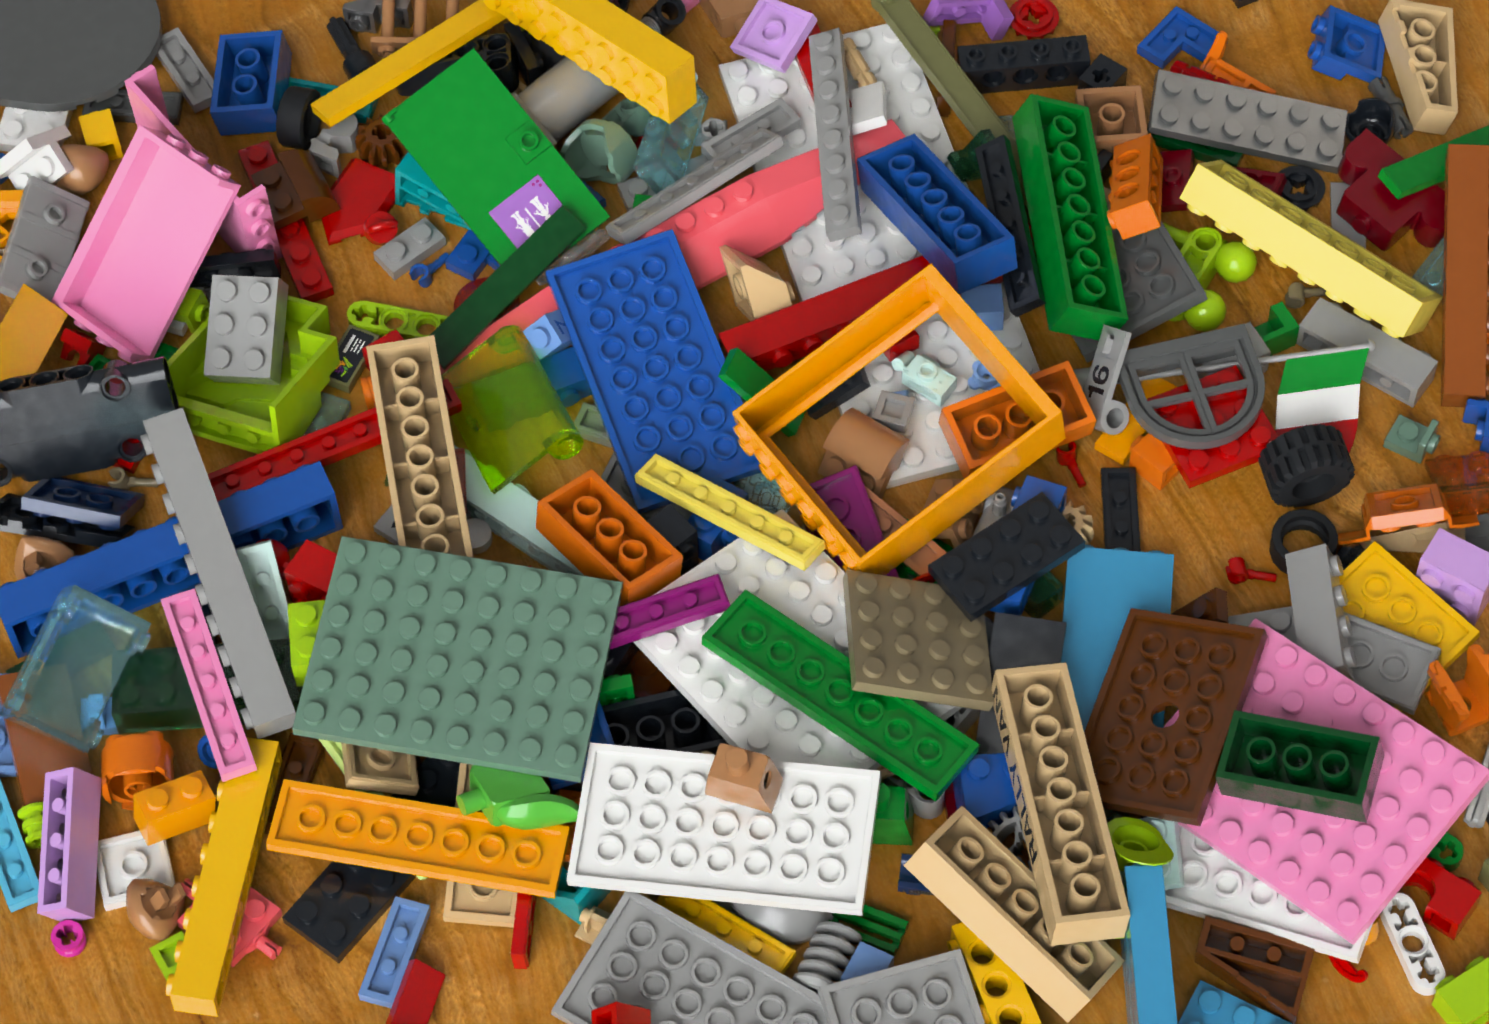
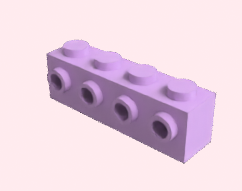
M76 767L45 773L37 914L60 922L64 920L82 921L92 919L95 916L101 778Z

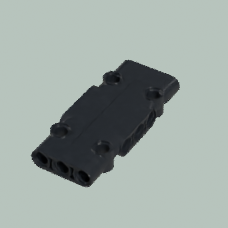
M158 357L136 361L133 364H128L122 360H111L101 370L94 371L90 365H77L12 377L1 381L0 463L6 467L0 468V487L7 485L11 479L22 477L24 481L33 482L105 469L116 464L119 459L128 462L142 460L146 456L140 435L146 434L143 421L180 408L166 358ZM118 378L122 380L123 383L115 384L112 383L109 379ZM134 438L139 440L140 442L130 443L127 441V439Z

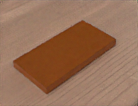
M67 664L0 675V704L23 806L44 801L45 773L76 767L92 774Z

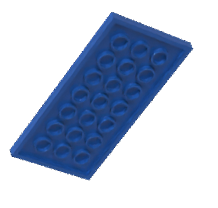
M673 229L545 271L552 295L566 325L575 354L639 514L673 503L635 482V474L655 453L714 484L718 478L732 483L761 473L758 467L759 461L754 454L749 457L743 451L737 441L739 437L733 430L736 423L732 412L740 407L743 402L740 395L718 377L725 362V357Z

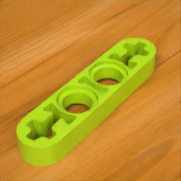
M361 300L351 304L347 310L349 325L377 334L380 338L395 330L385 325L387 321L392 318L401 319L404 323L399 328H396V330L404 340L429 336L420 334L417 331L419 327L424 324H431L437 328L449 317ZM363 314H368V317H364L362 321L357 320ZM378 316H379V325H376V324H375V321L378 322Z

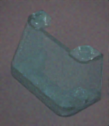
M75 584L63 588L55 599L2 705L0 716L83 753H88L90 748L94 750L104 733V730L100 729L101 721L99 718L129 657L133 656L137 651L142 653L147 647L151 638V634L147 631L151 623Z

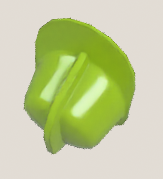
M1121 817L1107 823L1120 871L1124 872L1125 866H1131L1135 863L1157 866L1165 865L1172 861L1174 857L1172 849L1165 842L1160 832L1148 822L1137 818Z

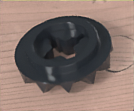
M1289 166L1278 172L1284 173L1287 180L1281 197L1305 212L1312 206L1318 207L1319 202L1324 198L1325 183L1315 170L1305 166ZM1305 186L1303 194L1301 192L1292 194L1293 187L1298 189Z

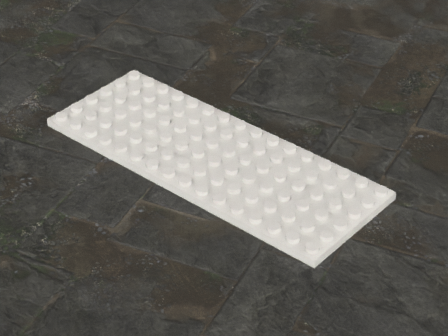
M888 24L843 34V40L851 38L857 46L856 49L862 54L870 68L869 72L874 74L877 82H883L886 89L887 121L892 119L905 137L915 133L968 188L923 70ZM748 58L718 65L719 75L737 123L779 98H782L800 118V127L782 137L784 146L752 166L754 173L818 148L815 105L795 58L786 73ZM846 67L849 99L852 103L851 90L859 87L857 85L858 81L854 80ZM861 184L858 185L862 234L830 242L826 235L823 209L817 214V219L807 227L801 226L792 234V239L781 245L800 302L922 256L861 190ZM1002 282L1003 330L991 332L1029 375L1040 371L1019 316L1015 317L1009 310L1004 282ZM935 313L914 329L920 336L919 349L912 352L915 356L917 354H925L938 362L942 369L957 377L956 389L941 407L902 384V371L894 370L892 361L890 362L884 353L864 367L871 386L838 406L841 416L850 408H854L872 418L882 390L888 392L908 390L909 393L915 392V395H911L915 396V406L906 433L895 431L910 441L899 469L892 473L886 489L960 470L938 423L941 410L944 407L988 391L980 388L973 390L968 386V379L973 375L972 365L975 361H978V358L938 313Z

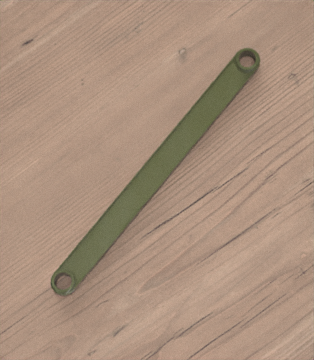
M871 0L873 9L879 12L977 143L981 146L1003 134L1010 140L1023 202L1027 207L1017 143L1010 131L909 0Z

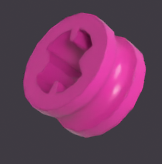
M64 920L59 922L51 932V941L56 952L61 956L74 957L85 949L87 938L78 922ZM73 932L76 940L73 941L71 939V944L64 945L61 937L65 936L67 938L66 934Z

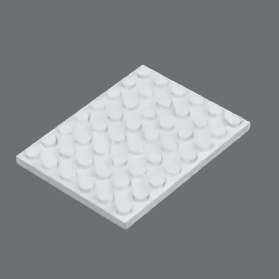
M783 509L774 514L801 528ZM739 537L654 594L656 595L719 574L730 605L746 589L849 657L843 589L845 572L824 551L803 571ZM725 611L634 641V644L729 745L767 755L775 761L876 770L881 766L863 752L701 644L702 636ZM913 700L944 721L963 708Z

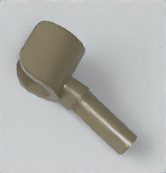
M1294 282L1289 286L1288 292L1285 294V304L1289 308H1300L1305 304V298L1324 296L1326 290L1322 287L1305 288L1302 283Z
M114 467L109 470L112 478L118 480L115 482L109 481L110 487L129 490L130 487L136 486L158 487L155 479L128 477L120 467Z

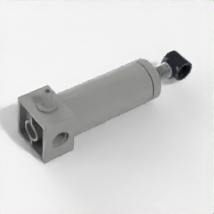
M658 0L643 15L640 21L659 34L666 36L685 19L686 9L681 0ZM661 12L666 13L669 17V20L666 19ZM565 56L519 94L514 92L511 95L554 146L620 91L604 84L600 78L587 70L581 69L577 63Z

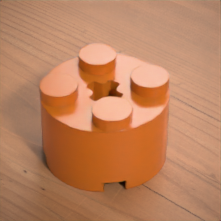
M151 730L144 734L125 736L114 734L106 739V745L101 752V785L103 798L108 803L112 804V800L122 803V809L134 811V793L175 779L173 748L164 740V735L161 732Z

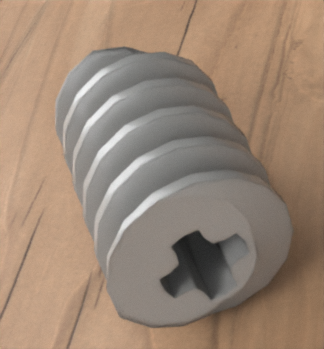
M823 921L818 923L815 929L816 935L812 936L809 942L810 947L803 954L804 960L797 967L798 973L794 974L792 980L817 994L819 987L834 983L831 980L841 981L843 972L838 968L846 969L849 960L845 956H853L856 950L850 943L859 944L862 941V936L857 931L838 922Z

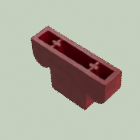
M1366 128L1346 147L1338 166L1339 178L1350 186L1344 191L1336 213L1348 222L1357 233L1364 235L1382 251H1387L1409 230L1414 231L1415 239L1425 247L1434 248L1444 243L1445 191L1435 184L1398 200L1377 176L1382 168L1402 161L1404 158Z

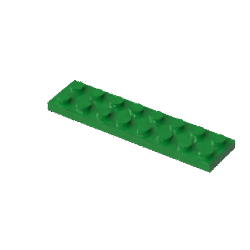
M746 589L702 636L701 644L935 802L979 750L980 744L911 699L852 691L849 657Z

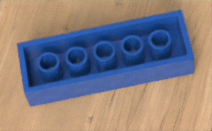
M915 133L857 158L861 190L921 255L939 271L958 294L1018 268L1014 236Z

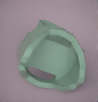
M626 98L620 101L602 119L593 118L585 120L566 139L560 155L581 181L600 180L611 184L624 183L637 169L639 162L637 147L630 136L642 137L650 134L658 127L657 120L646 108Z

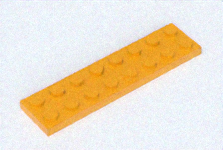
M284 779L266 846L269 851L555 899L570 837V827L555 825L531 830L516 829L507 825L496 827L489 823L483 812L479 811L464 816L460 809L455 807Z

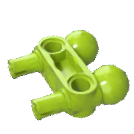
M1164 222L1165 228L1208 300L1168 321L1176 322L1186 319L1187 323L1196 330L1205 332L1214 330L1224 321L1227 312L1226 305L1221 295L1206 288L1216 273L1228 282L1238 283L1246 281L1254 274L1257 265L1256 255L1253 249L1247 247L1242 242L1232 241L1228 243V241L1222 239L1219 231L1214 228L1200 227L1187 232Z

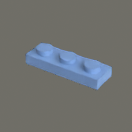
M395 896L358 993L361 1001L392 1008L409 960L414 959L431 913L430 905Z

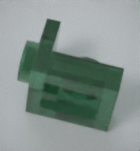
M990 129L981 130L963 150L951 152L947 156L955 174L962 182L981 179L975 148L995 139Z

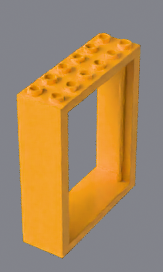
M932 264L928 265L732 412L736 423L733 430L739 437L737 441L740 447L749 457L753 454L760 463L758 467L768 481L771 482L775 479L781 488L779 492L790 507L796 504L802 513L800 518L811 532L817 529L825 541L827 552L833 558L838 555L844 563L842 568L845 573L848 569L879 575L888 574L889 571L896 568L1066 439L1062 411ZM935 313H938L1035 425L866 553L770 437Z

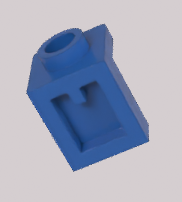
M1468 399L1462 422L1476 425L1474 440L1480 441L1479 455L1489 456V400Z

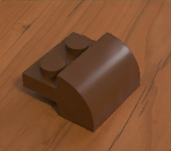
M294 149L278 153L280 162L251 175L256 187L262 184L266 188L273 221L277 230L306 216L310 223L340 210L318 163L308 151Z

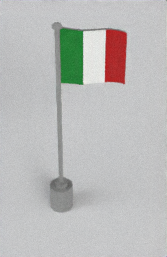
M1368 339V343L1258 358L1260 364L1286 361L1277 395L1275 426L1277 435L1280 436L1290 430L1307 425H1331L1341 432L1348 453H1350L1358 427L1360 383L1368 351L1371 353L1375 350V342ZM1238 361L1195 366L1197 373L1223 370L1234 365L1240 367ZM1091 367L1073 369L1083 391ZM1181 368L1142 376L1139 377V380L1183 375Z

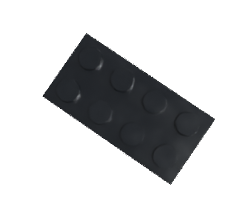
M1041 492L928 565V572L969 621L972 622L1085 548V540L1045 494Z

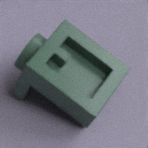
M1399 414L1384 440L1383 447L1421 464L1427 452L1433 454L1439 444L1441 436L1436 434L1439 421L1432 419L1429 426L1426 427Z

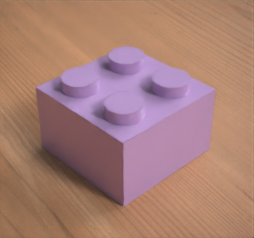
M1439 528L1420 558L1416 577L1474 626L1489 602V552Z

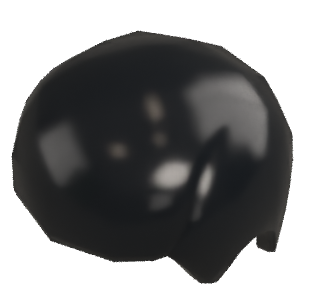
M1379 98L1360 100L1356 110L1351 114L1348 113L1346 118L1345 132L1350 142L1366 128L1385 144L1392 139L1395 132L1394 110L1388 102Z

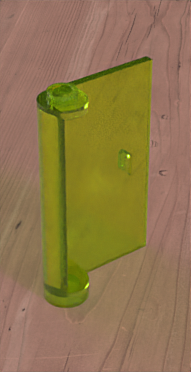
M516 325L502 327L441 375L442 380L449 379L462 403V411L452 415V418L493 494L500 491L549 453L559 460L569 459L578 454L584 444L581 434L535 351L522 332V328Z

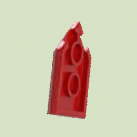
M353 158L349 161L330 188L340 210L321 218L328 244H337L342 242L341 239L359 234L361 237L365 236L363 226L365 220L371 214L377 211L389 213L395 204V174L358 158Z

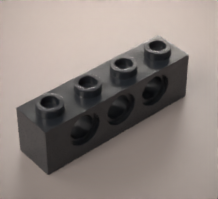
M1086 35L957 46V63L980 94L1078 85V78L1090 66L1091 61Z

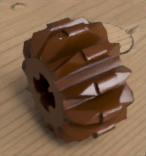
M380 113L377 120L367 117L366 125L358 126L355 145L363 161H369V164L374 166L382 164L386 170L389 163L399 165L400 158H404L408 151L381 120L383 116Z

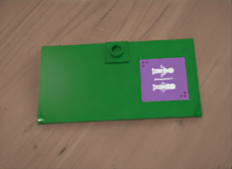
M474 48L400 105L389 111L381 119L500 266L562 205L586 227V231L564 253L610 219L609 214Z

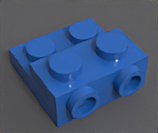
M1332 5L1322 15L1315 17L1311 26V33L1315 34L1316 38L1311 43L1307 53V57L1313 60V70L1337 80H1341L1346 74L1368 83L1377 77L1379 80L1381 79L1385 42L1378 24Z

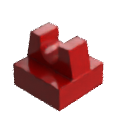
M65 328L60 338L64 342L60 358L72 361L74 355L78 352L80 358L77 365H88L98 353L103 355L107 346L99 343L94 337L82 331Z

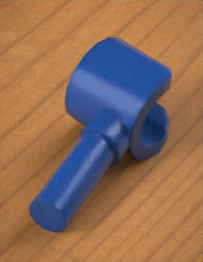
M447 252L443 253L427 266L421 263L415 264L409 272L411 279L416 280L420 275H424L418 282L423 288L429 287L433 280L432 274L445 263L449 254Z

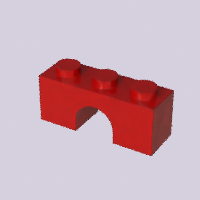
M1431 857L1425 858L1402 886H1416L1427 893L1430 901L1426 906L1422 921L1452 940H1455L1477 908L1482 894L1473 882L1467 878L1455 876L1447 871L1438 860Z

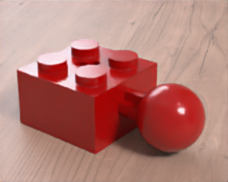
M262 539L256 542L272 541L281 578L287 582L292 603L326 599L337 556L336 553L306 539L291 560L287 547L280 541Z

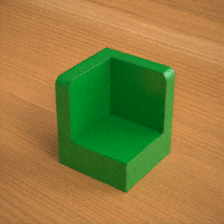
M1279 302L1270 306L1268 322L1254 328L1271 351L1270 356L1296 345L1300 326L1284 303Z

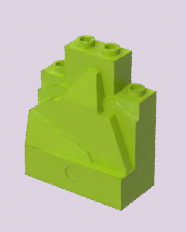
M289 295L287 299L280 385L214 382L204 376L208 318L167 361L180 408L183 407L192 434L256 454L304 435L322 407L320 392L330 382L331 373L340 364L337 337L329 335L331 331L328 306Z

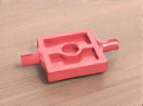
M186 878L181 885L186 896L194 902L195 897H192L193 882ZM250 887L231 963L232 967L246 954L257 948L270 957L271 960L276 959V955L279 956L282 950L281 946H278L267 937L270 928L282 917V911L252 887ZM184 912L177 922L178 927L186 932L183 929Z

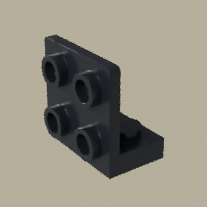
M511 22L504 23V31L510 37L518 61L519 72L527 86L565 57L558 54L545 42L529 35L526 30L521 31L518 25H514Z

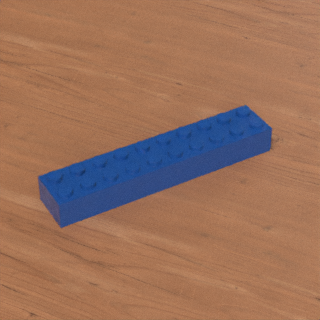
M320 461L311 465H302L291 473L281 477L269 478L263 484L248 490L237 491L230 497L218 501L235 550L254 544L262 539H275L283 543L289 551L303 545L306 539L313 541L343 529L335 492ZM171 517L165 523L149 529L138 530L132 536L117 542L103 544L97 550L84 555L73 556L64 563L49 569H40L31 576L16 582H7L0 586V617L17 658H22L57 644L98 621L104 625L161 602L160 599L193 589L195 585L201 584L197 573L190 575L183 556L189 554L186 543L179 545L173 525L178 523L177 517Z

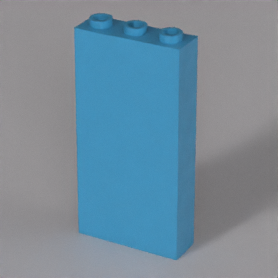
M1085 545L1083 550L1067 559L1062 622L1067 623L1061 663H1067L1084 731L1130 609L1136 608L1171 614L1174 554H1165L1157 550L1138 552L1121 547L1102 549ZM1165 710L1154 714L1153 724L1155 726L1164 727Z
M1135 863L1131 866H1125L1122 881L1130 911V919L1125 937L1120 939L1121 954L1125 960L1122 966L1127 1023L1177 1024L1163 865L1150 866Z

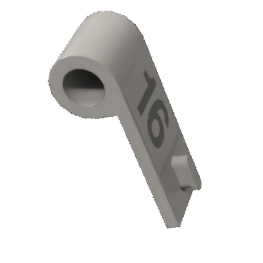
M1104 325L1083 392L1097 420L1094 429L1110 435H1116L1121 433L1129 422V411L1126 405L1112 399L1132 333Z

